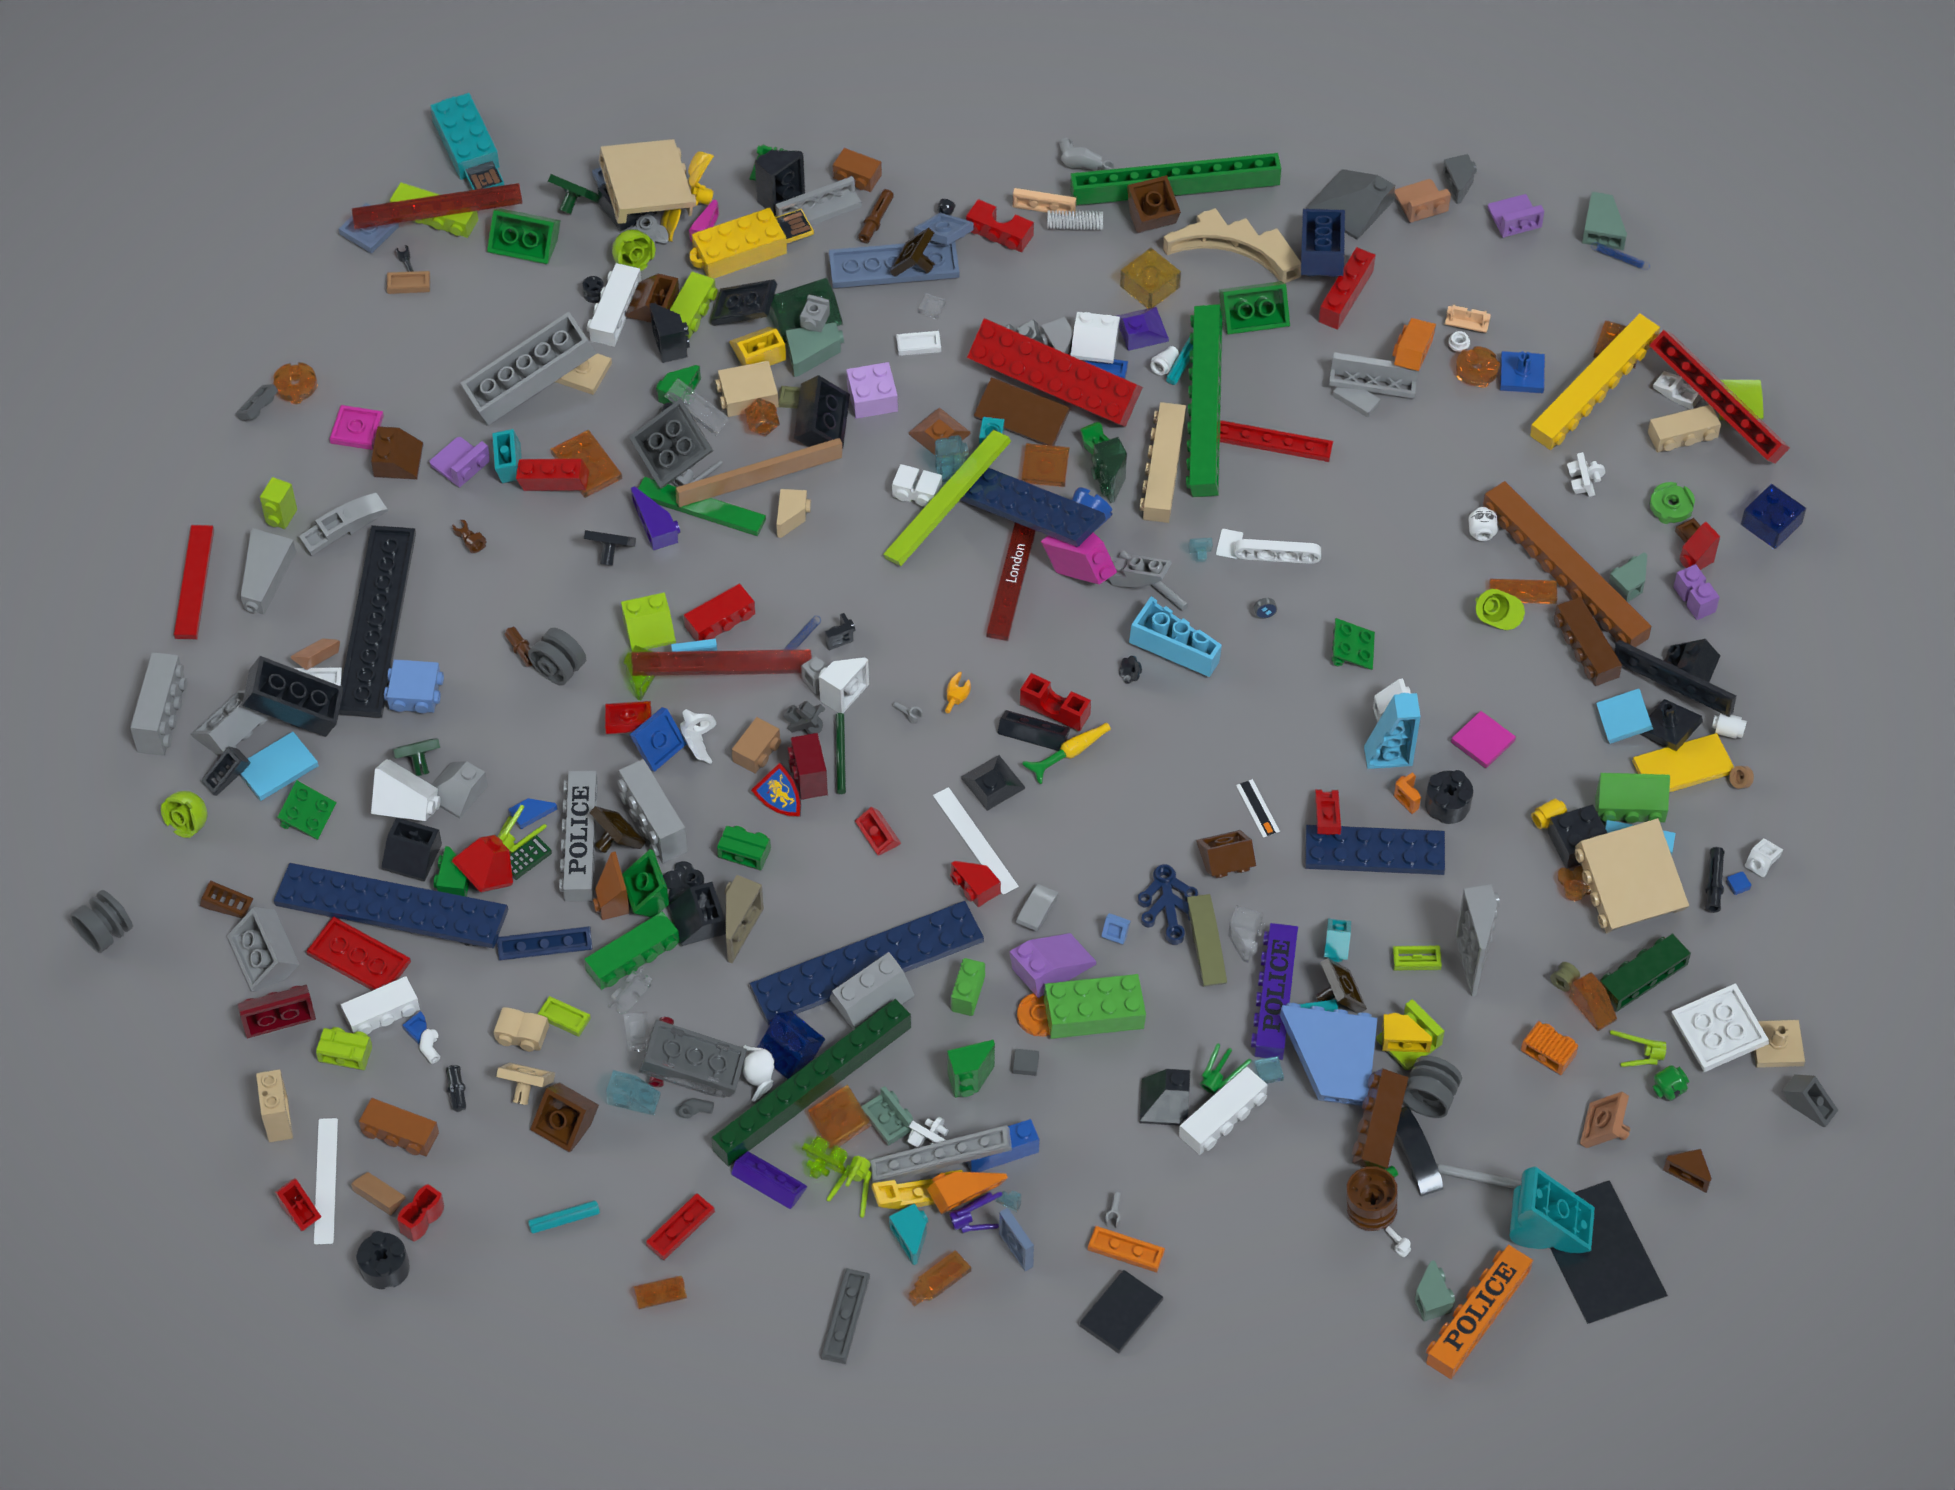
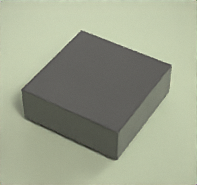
M1016 1049L1013 1074L1037 1076L1039 1051Z

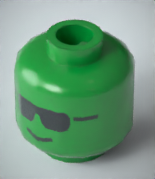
M1669 1065L1654 1075L1655 1085L1652 1088L1659 1098L1664 1096L1668 1101H1672L1687 1091V1084L1690 1082L1680 1067L1676 1068L1673 1065Z

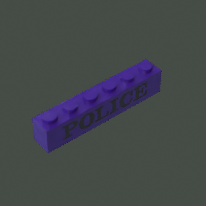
M1270 923L1269 932L1264 931L1263 945L1267 946V952L1262 951L1261 966H1265V972H1260L1258 986H1263L1262 993L1257 992L1256 1006L1260 1007V1013H1255L1253 1027H1258L1257 1034L1252 1033L1251 1047L1255 1048V1057L1283 1060L1286 1028L1280 1017V1010L1283 1005L1290 1003L1298 926Z

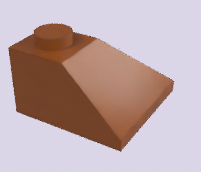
M939 407L913 428L909 435L941 459L968 437L970 431Z
M616 851L611 852L595 889L596 898L593 899L595 912H600L602 920L629 914L627 890Z

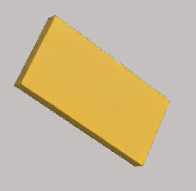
M1717 733L1684 742L1677 751L1667 747L1635 756L1632 760L1638 774L1670 775L1669 792L1728 776L1734 768Z

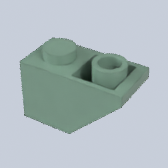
M1644 552L1639 556H1633L1627 564L1622 567H1616L1610 573L1609 584L1627 602L1643 593L1646 579L1647 554Z
M1435 1260L1430 1261L1415 1296V1303L1424 1322L1450 1314L1453 1303H1455L1452 1290L1446 1287L1444 1271L1441 1267L1438 1268Z

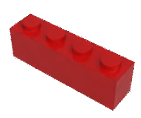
M1356 247L1344 267V276H1338L1320 306L1319 323L1337 330L1339 329L1374 271L1375 254Z

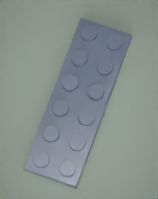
M930 241L923 254L935 263L933 269L926 274L925 271L915 264L896 277L889 273V270L905 244L829 250L833 288L960 278L956 243L954 241L950 245H941L938 242Z

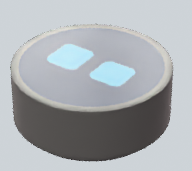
M1262 598L1255 603L1254 611L1258 618L1266 619L1272 617L1277 612V606L1272 598Z

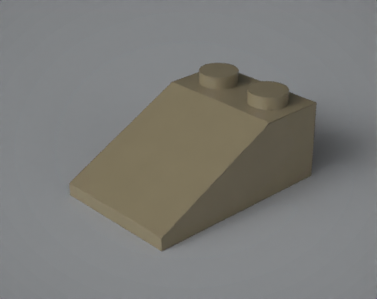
M736 875L733 882L730 881L725 889L726 945L728 962L733 963L764 909L762 885L739 875Z

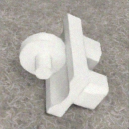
M1578 453V460L1567 464L1571 477L1582 474L1581 478L1571 480L1575 494L1587 492L1589 497L1595 496L1592 479L1595 482H1600L1601 477L1605 474V467L1597 464L1596 461H1592L1589 467L1584 453Z
M938 1117L935 1121L929 1118L926 1120L925 1125L930 1127V1130L914 1121L909 1126L912 1131L907 1142L916 1148L921 1147L925 1139L930 1140L931 1144L946 1141L938 1136V1134L941 1133L946 1136L949 1131L943 1127L944 1119Z

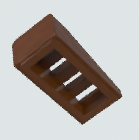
M210 880L201 898L200 906L208 910L243 919L254 898ZM213 894L217 895L216 899L211 898ZM222 897L226 898L224 903L220 902ZM231 899L235 900L233 906L228 905ZM239 902H244L242 909H237Z

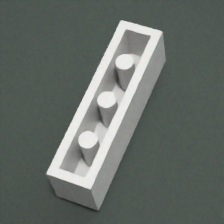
M616 263L613 271L609 272L607 286L602 288L601 300L594 307V317L587 324L590 341L615 347L627 318L626 312L638 283L641 281L640 268Z
M1248 1067L1244 1068L1180 1125L1179 1137L1199 1155L1205 1150H1211L1219 1137L1229 1134L1237 1121H1243L1255 1105L1260 1106L1266 1100L1268 1084Z

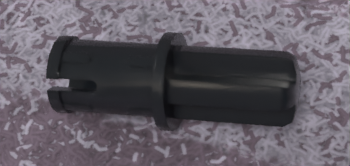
M451 1065L446 1068L449 1085L447 1086V1092L450 1094L452 1109L461 1112L466 1109L464 1095L466 1086L462 1082L461 1067Z

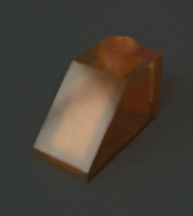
M1592 972L1572 983L1570 999L1597 1031L1617 1020L1606 989Z

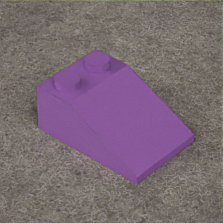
M1071 933L1029 940L1009 951L1013 971L1037 998L1044 995L1045 984L1067 982L1097 965L1095 959Z

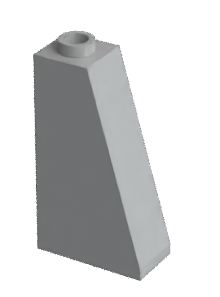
M252 528L241 590V600L244 609L251 613L265 614L296 554L293 539Z

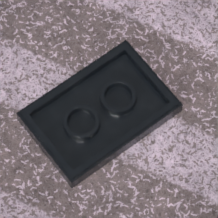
M772 279L720 288L710 322L713 326L768 317L778 285L777 282Z
M1123 1270L1081 1320L1080 1327L1117 1353H1120L1163 1301V1296Z

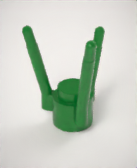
M1217 1043L1208 1065L1201 1075L1203 1079L1200 1082V1086L1207 1092L1215 1095L1218 1090H1221L1251 1063V1059H1247L1222 1081L1224 1076L1219 1072L1231 1054L1232 1049H1227L1214 1070L1212 1067L1220 1048V1044Z

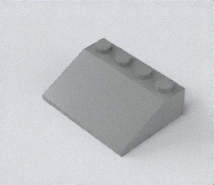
M1492 884L1464 888L1455 939L1471 996L1477 995L1489 943L1493 940L1492 931L1495 930L1494 919H1497L1496 908L1500 906L1498 893H1494Z

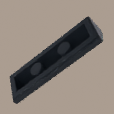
M1009 710L1004 712L998 726L999 735L1056 751L1061 750V746L1066 742L1070 732L1069 727Z

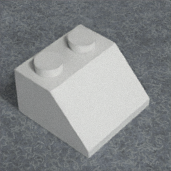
M1077 312L1071 356L1080 360L1113 363L1119 335L1120 317Z
M864 657L833 661L828 667H824L818 677L820 702L838 713H844L869 685L868 659Z

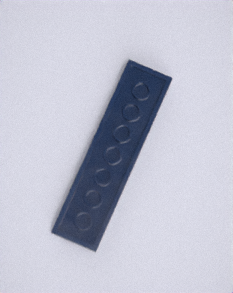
M989 467L960 499L1076 547H1079L1106 520L1105 514L1101 511Z

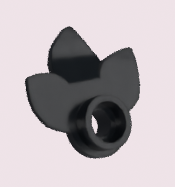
M687 861L677 862L675 870L668 871L663 875L667 888L671 889L668 897L671 903L690 887L704 884L705 880L702 872L694 869L693 865Z

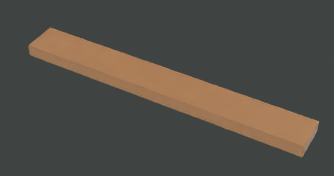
M840 438L676 487V502L679 507L840 459L842 458V442Z

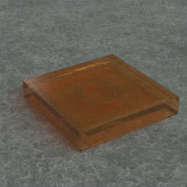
M1026 443L1021 480L1029 484L1065 487L1070 447Z

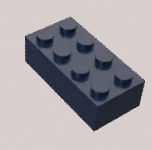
M1303 209L1301 275L1344 276L1345 210Z

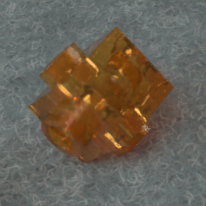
M758 398L745 409L750 431L766 437L780 425L775 404Z

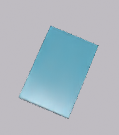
M291 732L249 757L248 760L251 763L240 776L259 800L262 801L319 765L318 761L297 735Z

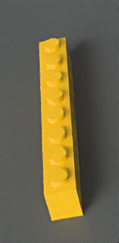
M1639 313L1531 425L1530 436L1549 450H1552L1556 445H1560L1564 441L1566 434L1569 431H1574L1579 421L1591 413L1593 406L1597 402L1601 403L1606 393L1618 385L1620 378L1623 375H1628L1633 365L1645 357L1647 350L1650 348L1649 345L1659 335L1660 326Z

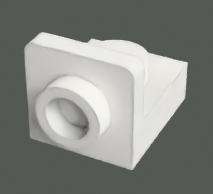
M1763 838L1752 848L1745 867L1759 876L1765 877L1770 866L1781 856L1783 849Z

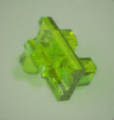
M818 1135L810 1145L804 1143L801 1148L807 1153L809 1158L815 1160V1162L809 1160L806 1164L807 1167L811 1168L810 1176L815 1179L821 1175L827 1177L830 1170L825 1167L843 1175L847 1170L843 1164L848 1153L835 1145L830 1155L825 1154L830 1144Z

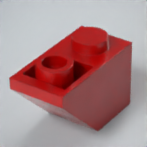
M960 861L951 863L950 877L955 885L961 886L966 898L970 902L973 901L977 907L1001 894V881L987 865Z

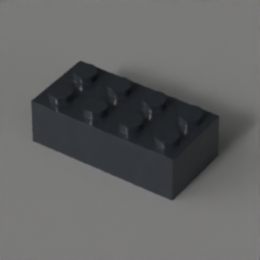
M259 656L249 669L242 706L326 737L337 724L344 687Z

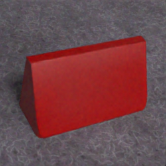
M871 806L855 820V823L878 856L901 844L878 809Z

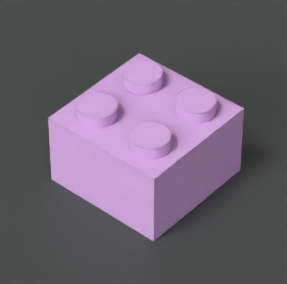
M889 362L846 369L847 387L855 419L898 412V396Z

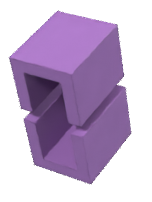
M1695 564L1677 572L1673 588L1683 602L1687 601L1686 606L1695 619L1699 620L1715 613L1720 597L1709 582L1706 583V577Z

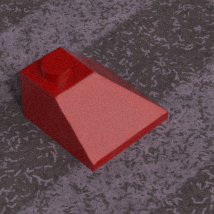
M496 835L480 837L452 860L480 892L509 887L513 884L509 849Z

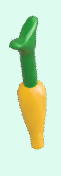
M1106 722L1097 728L1067 740L1062 744L1061 750L1043 761H1023V766L1034 772L1038 783L1042 784L1043 775L1047 768L1063 758L1071 759L1076 757L1103 734L1110 731L1111 727Z

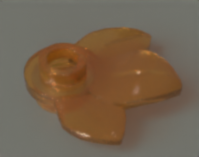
M1582 866L1576 867L1574 871L1561 867L1558 871V881L1564 886L1565 896L1569 900L1579 901L1585 895H1590L1591 893L1589 884H1586L1583 879L1582 872L1584 870Z

